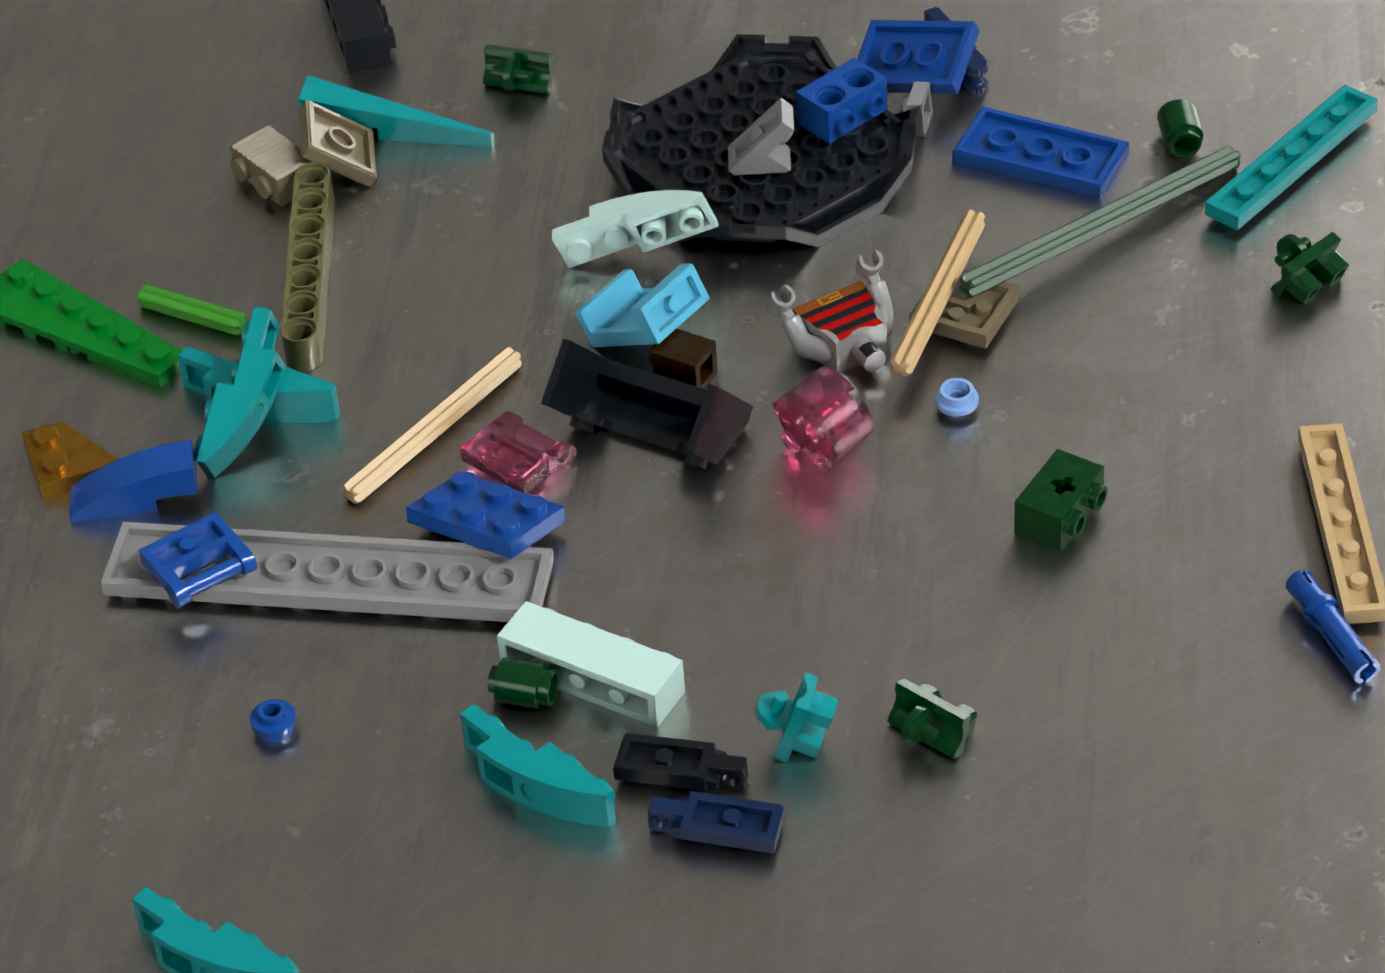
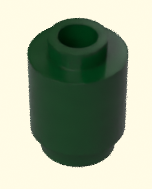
M1176 99L1165 103L1157 113V120L1166 149L1174 156L1180 158L1194 155L1201 148L1203 141V132L1194 104L1185 99Z
M503 657L498 665H493L490 669L488 691L494 693L496 703L541 709L542 706L551 707L556 700L559 674L557 670L549 669L547 664Z

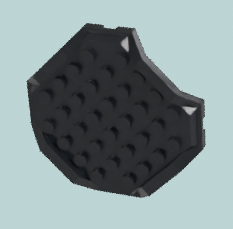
M737 34L711 71L645 105L614 97L610 112L609 130H606L602 146L603 162L624 196L662 190H689L703 193L718 220V227L677 242L702 236L713 237L719 241L774 243L783 239L821 247L881 214L912 172L918 127V107L895 114L885 110L829 144L797 123L796 91L837 68L819 37L789 36V44L766 43V35ZM780 98L793 106L794 131L790 139L785 143L790 148L791 170L784 173L734 175L729 172L728 146Z

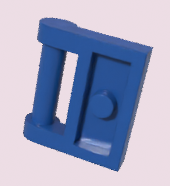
M217 512L139 549L141 563L165 589L172 603L178 609L191 603V597L239 573L247 575L257 570V562L251 550ZM228 554L231 556V558L185 581L180 579Z

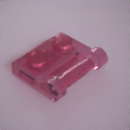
M506 411L462 445L460 453L462 461L497 481L510 486L512 489L528 494L558 468H568L576 457V447L564 440L557 442L524 424L522 417L511 411Z

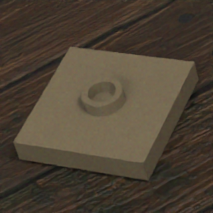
M305 100L299 108L302 157L315 163H322L332 171L371 187L377 179L373 130L312 101Z

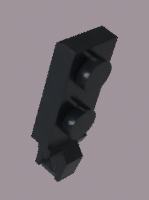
M631 733L624 734L613 766L614 780L699 790L708 789L709 791L718 790V787L722 790H745L749 776L746 757L727 755L726 752L717 750L715 743Z

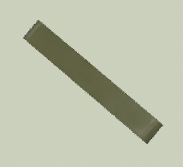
M314 162L300 166L294 175L281 319V336L287 367L302 373L317 369L323 361L335 210L330 170L326 165Z

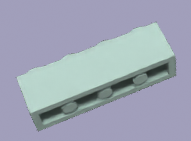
M528 601L524 602L497 635L500 660L506 657L547 664L549 669L558 671V690L656 728L660 726L685 693L683 660L669 653L657 651L636 643L629 638L620 637L599 629L590 623L575 620L559 614L550 608H544Z

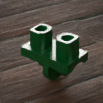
M489 44L484 47L485 71L483 84L504 87L505 90L510 91L520 89L547 94L551 91L553 54Z
M1331 232L1311 246V242L1307 237L1300 239L1293 234L1283 236L1277 242L1278 255L1275 257L1276 264L1282 267V278L1272 285L1270 290L1278 298L1289 291L1305 304L1319 293L1323 285L1313 275L1315 272L1329 285L1340 280L1349 267V264L1336 251L1341 239L1334 232Z
M905 678L896 682V699L887 722L901 729V739L912 746L922 741L952 759L961 756L966 737L974 730L977 717L976 710L964 703L958 706L950 704L942 699L938 689L927 683L918 686Z

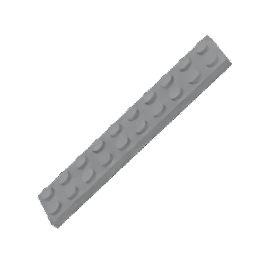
M123 521L100 582L103 595L171 600L165 589L141 563L139 549L188 525ZM231 528L253 553L257 562V570L247 575L239 573L191 597V601L509 622L525 601L543 606L554 562L552 548L528 547L510 559L460 542ZM228 554L180 579L185 581L231 558V556Z

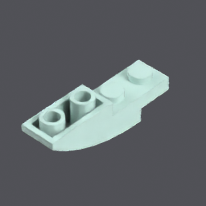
M689 190L649 191L610 199L589 206V217L552 229V241L568 268H572L635 245H639L642 252L645 253L718 227V220L702 192Z

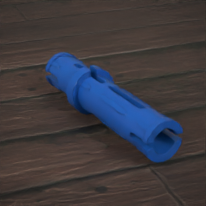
M1304 569L1303 573L1300 570L1293 573L1287 579L1285 587L1304 611L1303 617L1306 622L1319 630L1356 683L1362 684L1363 680L1366 683L1374 679L1378 675L1381 666L1338 610L1339 604L1336 599L1322 590L1309 570Z

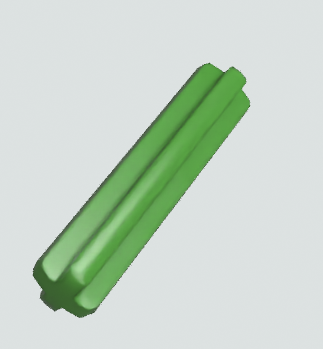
M149 284L143 285L141 291L137 293L138 305L141 308L235 336L242 334L247 315L241 311Z

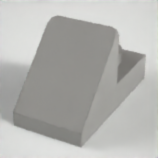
M780 98L728 146L729 172L734 175L784 173L791 170L790 148L785 144L794 131L793 106Z

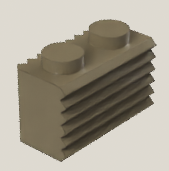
M270 125L230 146L232 156L230 166L235 177L241 182L247 180L255 186L256 191L262 198L267 199L270 197L283 207H285L287 202L290 204L292 202L296 170L302 165L313 163L302 157V150L298 145L295 146L293 142H290L288 138L286 139L284 135L281 136L279 131L276 132Z

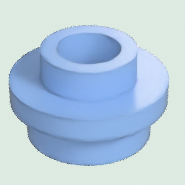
M963 378L946 380L942 383L936 394V406L946 415L961 417L972 413L978 407L979 396L970 381Z

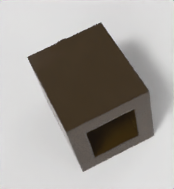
M676 328L662 342L652 346L649 355L652 371L654 374L705 389L718 373L716 341Z

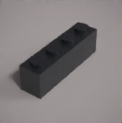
M324 0L348 73L392 64L390 49L396 48V40L393 28L389 26L385 5H381V0Z

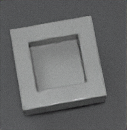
M914 81L909 97L903 98L902 111L918 107L916 137H925L933 116L930 82Z

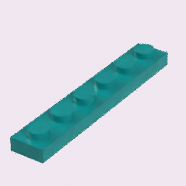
M1344 84L1205 201L1204 215L1239 230L1377 112L1378 99Z

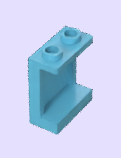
M693 263L680 264L654 288H643L632 269H625L576 311V316L592 347L652 345L662 342L706 303L710 297Z

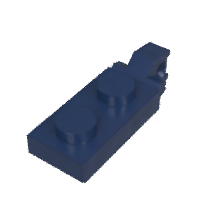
M690 791L689 797H679L678 800L652 796L648 809V827L651 830L663 832L684 840L775 853L784 820V807L780 804Z

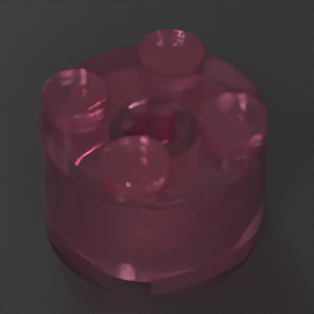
M821 367L817 371L810 373L773 403V409L784 429L780 433L784 445L793 453L803 450L810 455L813 464L823 472L828 471L874 431L873 418L864 400L857 405L849 394L855 388L842 375L827 367Z

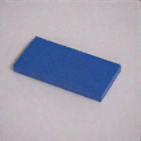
M982 107L953 149L952 163L1101 199L1129 154V142Z

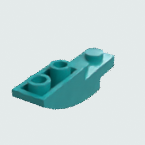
M253 308L251 320L245 322L242 330V344L244 346L240 360H235L232 367L231 380L233 384L217 382L214 396H210L206 402L205 419L207 422L203 436H198L196 440L194 454L196 462L207 477L216 478L244 450L263 423L280 388L286 365L278 352L274 350L280 324L271 309Z
M186 346L177 356L183 386L206 395V400L210 396H214L217 382L233 384L231 373L234 362ZM286 367L280 388L263 422L302 424L336 421L341 416L336 385L324 379H319Z
M475 704L460 713L464 745L477 755L480 779L519 804L562 820L601 827H611L616 823L615 794L612 787L605 779L601 777L596 778L584 769L574 755L568 752L564 753L550 741L536 751L529 741L523 738L519 739L507 730L497 716H489Z
M147 887L132 898L139 930L152 938L158 965L170 973H300L295 963L289 957L283 954L276 955L267 949L254 933L250 931L243 932L228 921L214 932L205 921L200 919L195 921L182 912L173 899L167 896L162 898Z

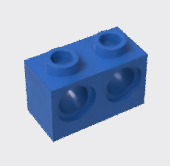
M853 58L796 91L797 123L830 144L887 110V78Z

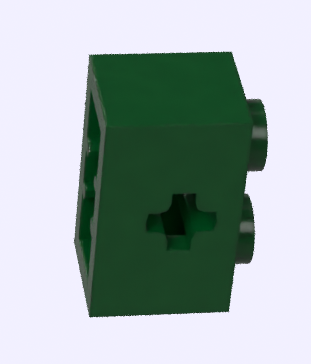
M1057 449L1015 500L1014 534L1062 552L1073 537H1079L1088 517L1094 510L1099 511L1106 500L1108 489L1107 486H1104V466Z

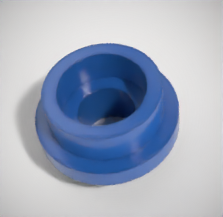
M280 699L264 701L258 704L250 714V724L253 731L262 740L267 742H279L289 737L297 720L294 707L289 702Z

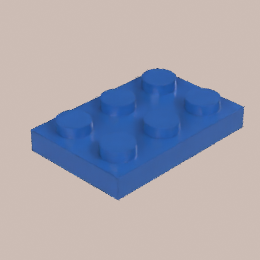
M871 20L857 60L887 78V92L910 93L914 81L930 82L931 93L958 94L980 30L975 21Z
M462 471L454 474L450 479L425 493L424 496L406 507L408 523L510 559L565 522V509L562 505L547 501L541 496L529 495L512 489L506 484H497L479 478L473 473Z

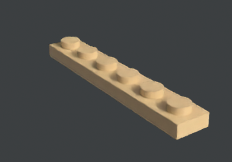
M1343 423L1299 426L1298 442L1340 614L1349 624L1385 622V586Z

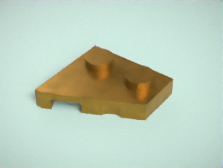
M64 421L42 425L21 432L42 498L69 491L71 486L87 475L118 460L114 455Z

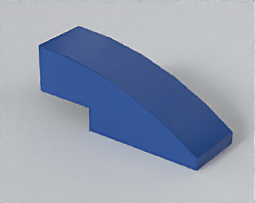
M192 439L163 444L133 453L105 465L70 487L71 523L158 512L157 499L198 494L197 464Z

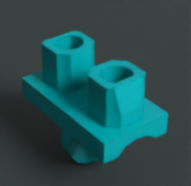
M805 672L793 701L784 691L766 692L757 701L755 714L758 720L768 730L782 729L783 732L775 751L774 759L787 763L792 750L816 758L825 731L830 727L838 703L837 698L815 691L819 677Z

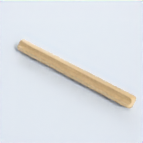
M970 209L964 213L890 359L892 365L890 369L893 374H901L904 377L912 374L985 227V215L981 211L974 212Z
M510 347L504 348L344 482L342 489L346 500H350L354 504H360L516 372L522 366L520 353Z

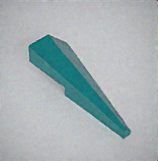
M307 75L298 97L299 108L305 100H309L368 128H377L380 141L492 148L495 140L494 133L309 75Z

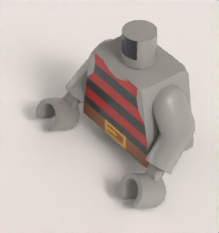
M874 249L872 253L874 267H869L864 263L861 253L855 265L856 272L862 278L867 279L868 285L866 286L859 281L794 309H791V306L796 299L795 292L790 286L782 285L779 290V296L784 303L780 302L773 292L769 294L766 299V309L770 314L782 317L784 322L781 323V326L799 356L821 362L834 372H843L860 364L868 372H874L883 366L886 360L887 336L893 330V306L885 280L880 281L878 273L884 261L883 255L879 250Z

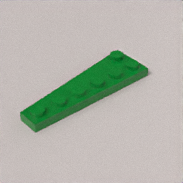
M21 259L0 274V326L5 328L11 324L23 330L25 336L35 340L42 336L54 341L56 348L66 352L78 350L85 353L87 359L91 362L111 367L117 372L158 388H162L181 374L177 356L182 350L27 260Z

